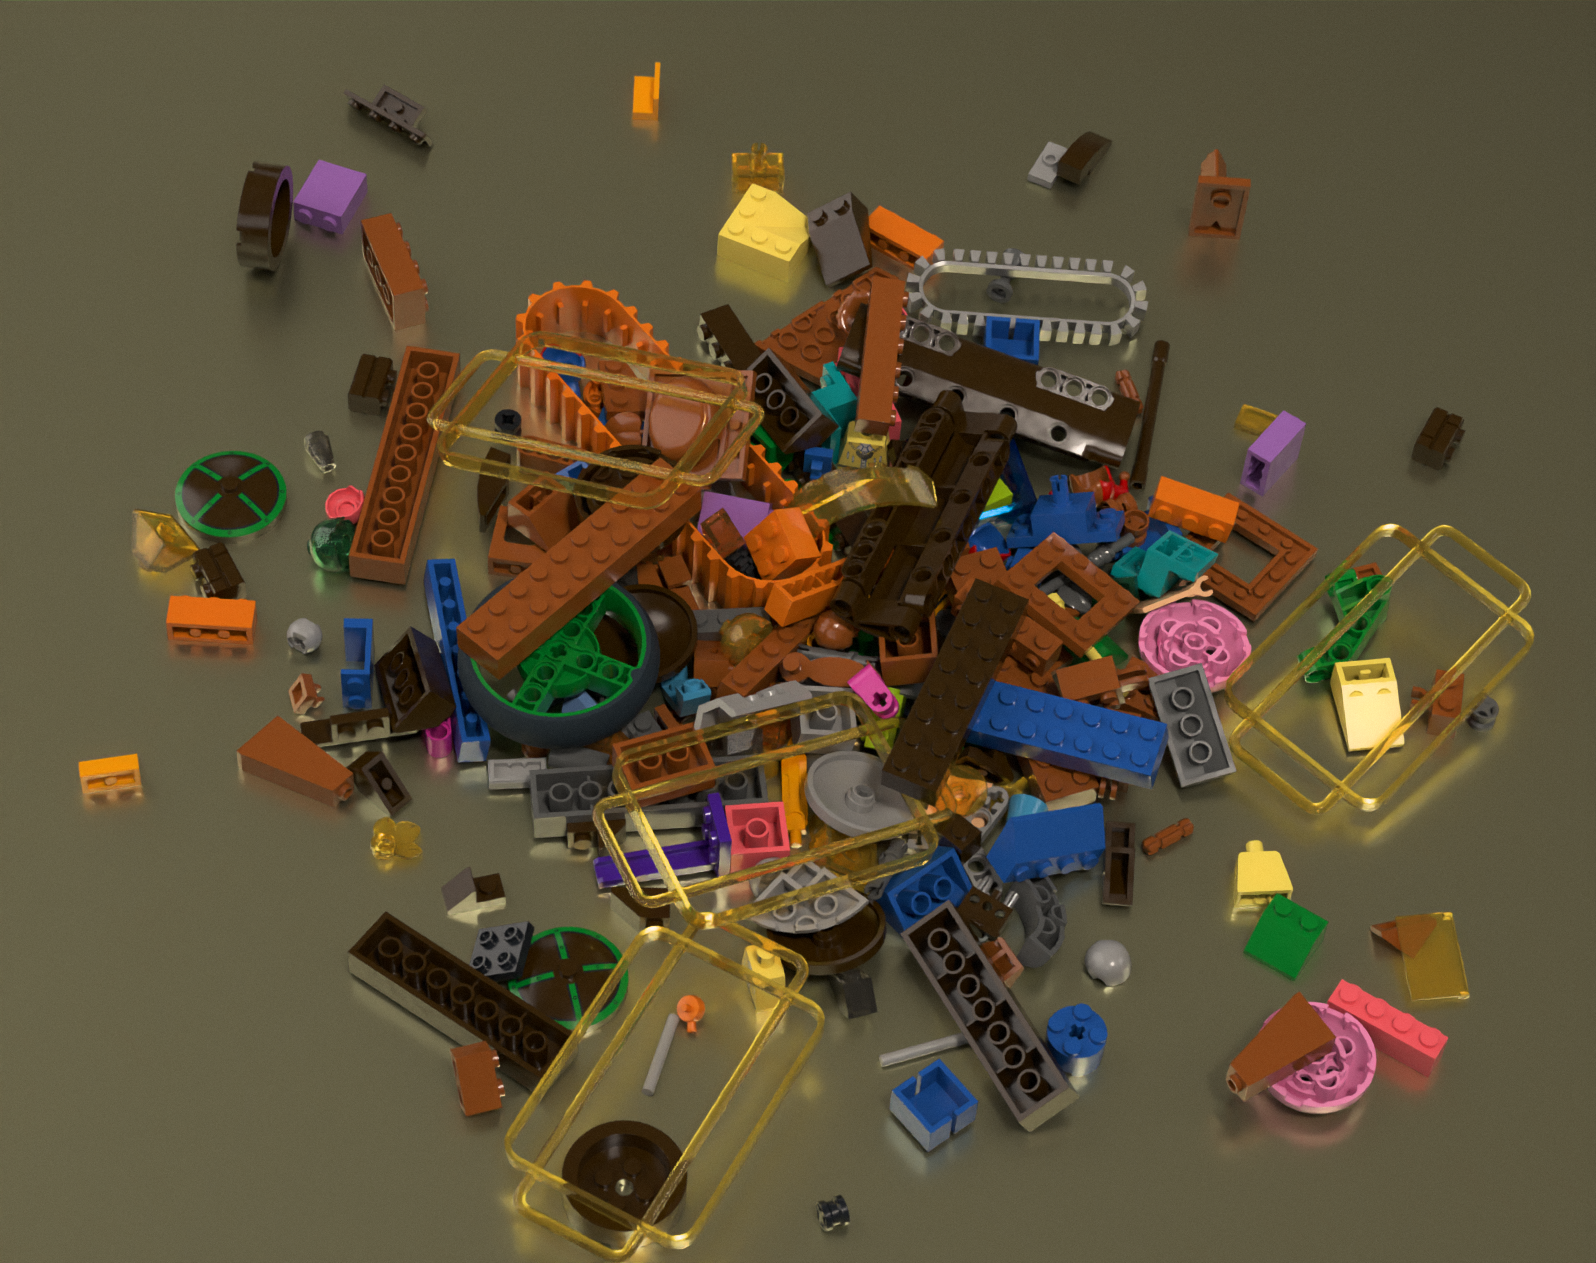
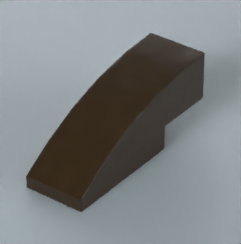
M1091 131L1084 133L1060 158L1057 175L1080 185L1086 175L1090 176L1111 146L1112 140Z
M493 447L490 448L484 459L477 486L479 530L482 533L487 531L497 515L500 505H503L509 495L508 475L511 472V454Z
M1106 821L1104 826L1106 848L1103 851L1102 904L1132 907L1136 823Z

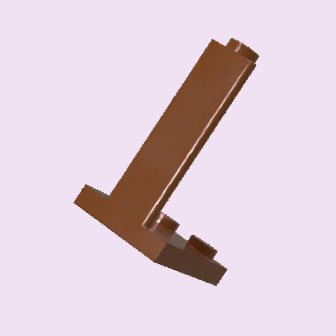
M1218 149L1210 152L1201 163V175H1198L1188 236L1240 240L1251 188V179L1226 177V164Z

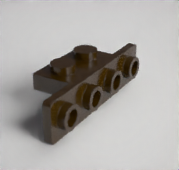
M383 85L372 103L347 89L344 91L343 94L349 100L347 104L360 112L364 109L369 112L367 115L378 123H381L382 120L387 122L388 127L398 134H401L403 131L409 135L408 138L419 146L424 143L431 147L433 144L427 134L416 129L427 112L424 106L386 85Z
M388 708L331 715L329 719L300 723L301 733L319 747L414 734L419 731L399 734L393 732Z

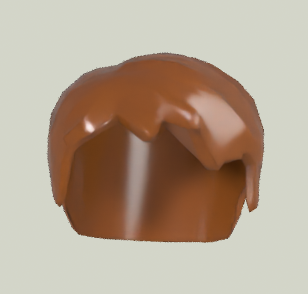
M832 610L823 612L817 618L813 627L816 643L824 649L835 651L849 648L852 645L853 638L857 637L860 629L840 618Z

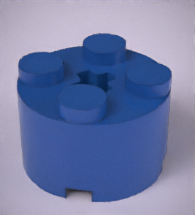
M1081 1003L1076 1006L1064 1007L1050 1017L1044 1042L1064 1072L1072 1073L1071 1076H1084L1096 1070L1102 1060L1107 1041V1028L1103 1019L1096 1012L1091 1010L1088 1005Z

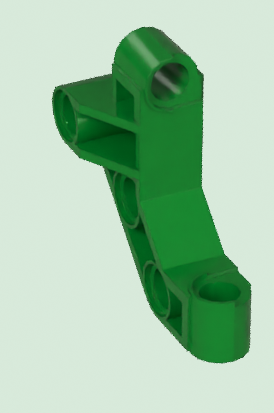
M1353 568L1328 573L1325 576L1326 589L1332 600L1341 628L1332 642L1312 647L1296 655L1307 683H1317L1331 679L1334 665L1337 662L1357 661L1378 626L1387 619L1392 588L1389 578L1383 575H1372L1358 580ZM1336 657H1342V658H1344V659H1343V660H1339V659H1336Z

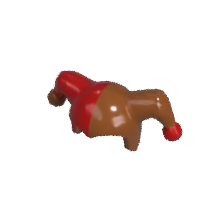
M1107 465L1083 475H1068L1072 493L1094 492L1096 508H1100L1104 500L1110 498L1115 500L1119 495L1129 492L1128 480L1130 474L1126 471L1120 472L1118 476L1120 483L1118 486L1115 484Z

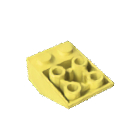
M1390 658L1335 663L1330 686L1348 751L1404 747L1397 680Z

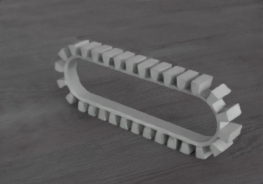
M945 248L934 250L933 265L931 266L922 255L914 264V274H908L905 291L909 292L907 304L909 312L912 313L922 307L923 310L919 313V320L929 324L932 318L941 320L940 327L951 331L952 322H958L957 335H967L968 323H975L972 336H983L987 316L1011 318L1008 335L1010 339H1013L1016 318L1040 320L1041 332L1039 341H1050L1052 329H1057L1055 342L1066 343L1068 330L1074 331L1072 343L1083 344L1085 332H1091L1089 344L1100 345L1102 333H1108V343L1110 346L1120 343L1122 336L1120 329L1123 328L1130 338L1138 332L1140 322L1144 321L1148 301H1142L1145 299L1147 292L1143 280L1131 287L1130 283L1133 280L1135 271L1125 265L1120 276L1111 273L1113 261L1102 260L1100 272H1094L1097 259H1086L1084 271H1078L1081 258H1069L1067 270L1061 269L1064 257L1053 256L1051 268H1045L1047 256L1036 255L1034 267H1028L1031 255L1020 254L1018 266H1012L1014 253L1003 252L1002 265L996 264L998 252L987 251L985 263H979L981 251L970 250L969 262H963L965 250L954 249L952 261H945ZM942 272L1110 284L1123 291L1129 301L1130 309L1121 319L1112 322L943 310L935 307L927 300L923 286L931 276Z

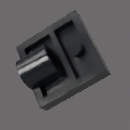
M529 921L479 929L469 965L494 982L522 978L535 927Z

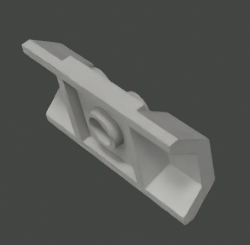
M796 680L776 684L745 698L739 693L719 697L698 706L694 729L695 732L770 715L786 705L812 699V694Z

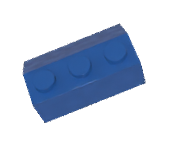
M935 845L895 872L886 886L882 897L876 901L883 909L886 922L901 936L903 931L947 900H950L958 908L972 885L955 849Z

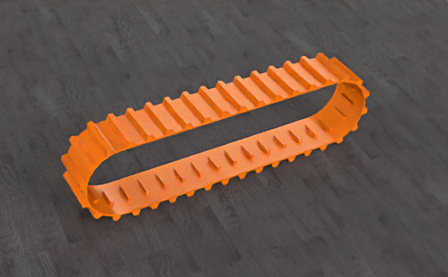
M584 280L581 285L565 286L559 281L553 283V290L547 291L542 295L532 293L528 297L526 313L517 314L518 384L522 388H529L531 390V403L534 407L544 406L546 408V420L549 424L559 423L562 426V438L565 442L574 440L578 448L588 450L592 454L594 461L595 456L599 453L622 445L535 349L539 338L542 336L549 338L559 333L572 331L599 335L614 344L648 382L650 369H685V361L681 357L672 358L669 355V343L666 340L656 341L653 338V326L650 323L640 324L637 320L638 310L634 306L625 307L619 301V292L613 289L605 292L594 288L592 282ZM750 443L746 481H740V483L757 501L772 503V510L800 507L821 554V557L816 559L812 566L800 574L830 564L832 562L833 544L828 542L830 530L828 519H819L814 513L815 502L811 498L801 499L798 496V484L795 480L785 481L781 477L782 466L778 462L768 463L765 460V448L762 444L752 446ZM689 520L680 535L666 546L672 550V556L682 555L691 575L692 584L701 583L705 587L704 599L708 603L717 601L724 609L765 607L773 585L786 580H760L736 571L719 555Z

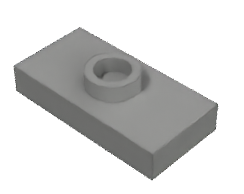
M1048 141L1028 173L1027 180L1051 189L1058 178V162L1068 148Z
M546 757L488 760L489 789L529 788V770L547 769Z

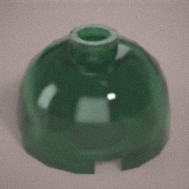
M344 516L328 518L317 524L307 542L309 555L312 556L314 562L321 569L328 572H350L349 553L355 535V528L350 520H344Z

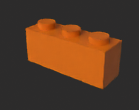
M880 205L869 216L871 248L913 271L915 262L922 255L931 266L933 265L934 250L943 249L944 240Z
M1161 476L1153 494L1148 517L1226 543L1235 523L1239 503Z
M187 595L170 596L166 619L168 640L254 644L257 624L256 601L220 599L217 597L202 598Z

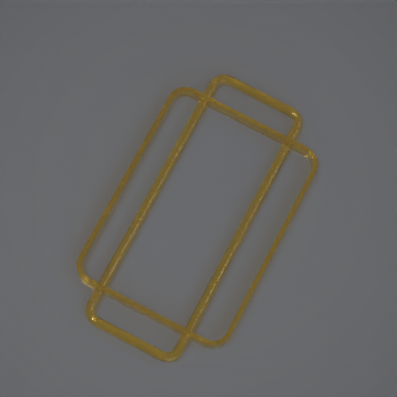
M537 331L522 337L510 352L489 349L474 356L429 410L427 423L431 428L443 431L437 441V449L441 460L447 466L648 510L657 508L667 502L681 483L697 487L715 483L762 423L765 415L764 409L760 404L745 400L748 391L744 375L736 369L548 331ZM549 347L736 385V387L727 397L527 356V354L536 348ZM489 360L501 361L452 422L438 419L440 414L484 362ZM518 365L720 406L719 410L673 470L469 426ZM737 410L753 414L709 473L705 475L690 474V471ZM462 435L664 479V481L657 489L651 492L638 493L452 452L449 449Z
M1381 525L1229 676L1224 691L1225 702L1234 713L1243 719L1229 736V746L1232 753L1309 814H1324L1341 798L1360 811L1371 812L1380 809L1527 657L1534 642V633L1527 621L1518 614L1531 600L1529 585L1520 576L1452 526H1436L1420 540L1399 525ZM1448 536L1517 588L1520 592L1519 598L1510 607H1507L1435 552L1430 546L1439 537ZM1392 537L1411 549L1253 711L1234 696L1232 692L1233 685L1376 541L1381 538ZM1419 557H1422L1500 618L1366 757L1340 781L1264 721L1262 717ZM1508 624L1524 637L1525 646L1381 796L1367 799L1351 790L1352 786ZM1253 727L1330 788L1332 792L1320 803L1309 801L1244 749L1240 744L1241 738Z
M836 691L621 752L616 759L612 771L613 783L619 794L599 800L593 807L592 817L635 902L648 908L675 903L686 923L694 928L707 930L928 863L933 857L939 841L933 825L943 823L956 813L957 802L946 783L940 795L945 803V809L927 815L919 800L900 793L914 819L681 887L637 801L864 736H869L882 762L885 764L891 748L882 731L892 728L902 729L906 719L896 716L875 721L868 706L861 697L848 691ZM842 705L852 709L862 724L631 790L621 769L622 766L631 762L832 706ZM625 805L668 892L649 896L642 891L604 816L606 810ZM919 829L928 845L927 850L713 915L700 914L693 909L688 901V898Z
M702 912L696 915L681 935L661 926L648 927L642 930L633 939L504 1138L506 1157L514 1168L525 1174L513 1195V1205L516 1211L529 1221L612 1263H621L630 1259L645 1237L670 1249H683L692 1245L702 1233L822 1039L825 1031L822 1009L814 1001L798 994L809 974L806 960L800 954L714 912ZM712 924L793 964L797 968V973L786 988L692 940L703 925ZM652 940H661L673 945L674 947L534 1162L530 1163L519 1157L512 1150L515 1139L640 949ZM684 952H687L780 1000L643 1218L639 1220L544 1170V1168ZM793 1005L812 1015L818 1023L815 1031L693 1227L687 1233L677 1236L666 1234L653 1227L652 1225L789 1007ZM538 1180L634 1232L622 1249H610L530 1207L525 1201L526 1195L535 1181Z

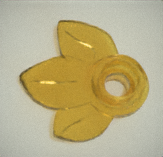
M383 817L374 824L372 829L374 836L371 839L370 848L376 858L390 860L397 856L402 859H413L423 853L422 849L414 843L420 834V827L409 821L395 824L390 817Z

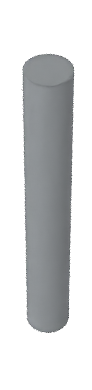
M671 1013L667 1017L645 1079L642 1093L647 1096L654 1094L680 1020L676 1014Z
M961 1032L879 1055V1061L881 1066L885 1067L964 1045L968 1041Z

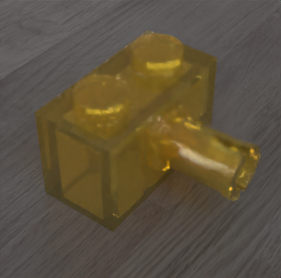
M757 142L751 146V153H732V194H745L752 183L774 191L777 194H783L785 178L783 153H767V145L761 142L760 150H758Z

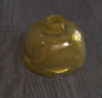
M754 613L737 615L732 621L727 619L719 631V634L722 635L720 640L721 653L736 667L772 632V623Z

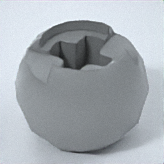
M307 618L298 619L290 624L288 628V644L291 648L294 647L301 651L302 654L311 653L320 646L322 630L318 624L315 625L307 620Z

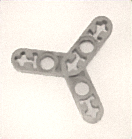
M993 786L988 788L965 816V819L971 824L975 817H983L987 820L988 823L985 827L978 828L982 832L981 844L1008 809L1009 795L1002 787ZM1001 798V803L996 802L990 812L988 809L991 805V799ZM912 825L903 834L908 835V841L905 843L908 845V850L905 854L922 855L932 848V846L926 843L927 839L918 832V828L922 825ZM918 835L921 836V845H917ZM981 846V849L963 865V868L972 886L978 888L984 877L989 876V880L990 878L994 880L990 889H996L1002 893V882L986 858L987 855ZM979 861L985 868L981 872L976 873L970 871L968 865L971 862Z

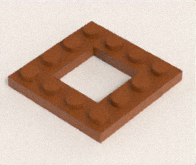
M1228 492L1224 498L1239 503L1232 530L1234 529L1274 554L1275 557L1249 584L1215 563L1201 575L1208 576V579L1201 582L1200 588L1203 590L1212 589L1214 597L1255 622L1315 558L1318 548ZM1191 531L1185 536V538L1211 551L1221 543Z
M1055 532L1050 534L1002 575L994 585L1029 599L1027 615L1061 639L1063 644L1080 658L1125 619L1140 602L1128 590L1124 589L1107 573L1103 572L1088 560L1085 555L1078 552ZM1056 569H1059L1098 601L1079 620H1076L1068 611L1060 607L1036 587Z

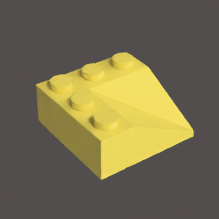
M752 183L718 234L717 256L788 283L813 245L808 230V217L776 192Z

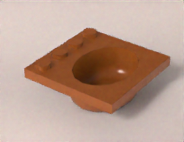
M650 369L642 445L659 449L661 454L671 460H675L682 468L685 477L689 480L746 481L757 373L751 370Z

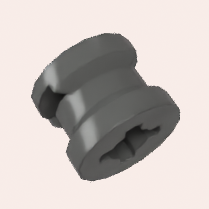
M1488 696L1476 697L1471 702L1467 715L1468 725L1480 732L1492 729L1499 712L1498 703Z

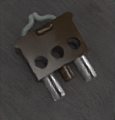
M989 876L984 877L978 888L972 886L958 907L980 942H990L1000 937L1012 918V907L1019 898L1018 893L1014 895L1015 891H1010L1004 902L1001 903L999 900L1003 894L999 890L994 889L991 895L986 894L994 882L992 878L989 880Z

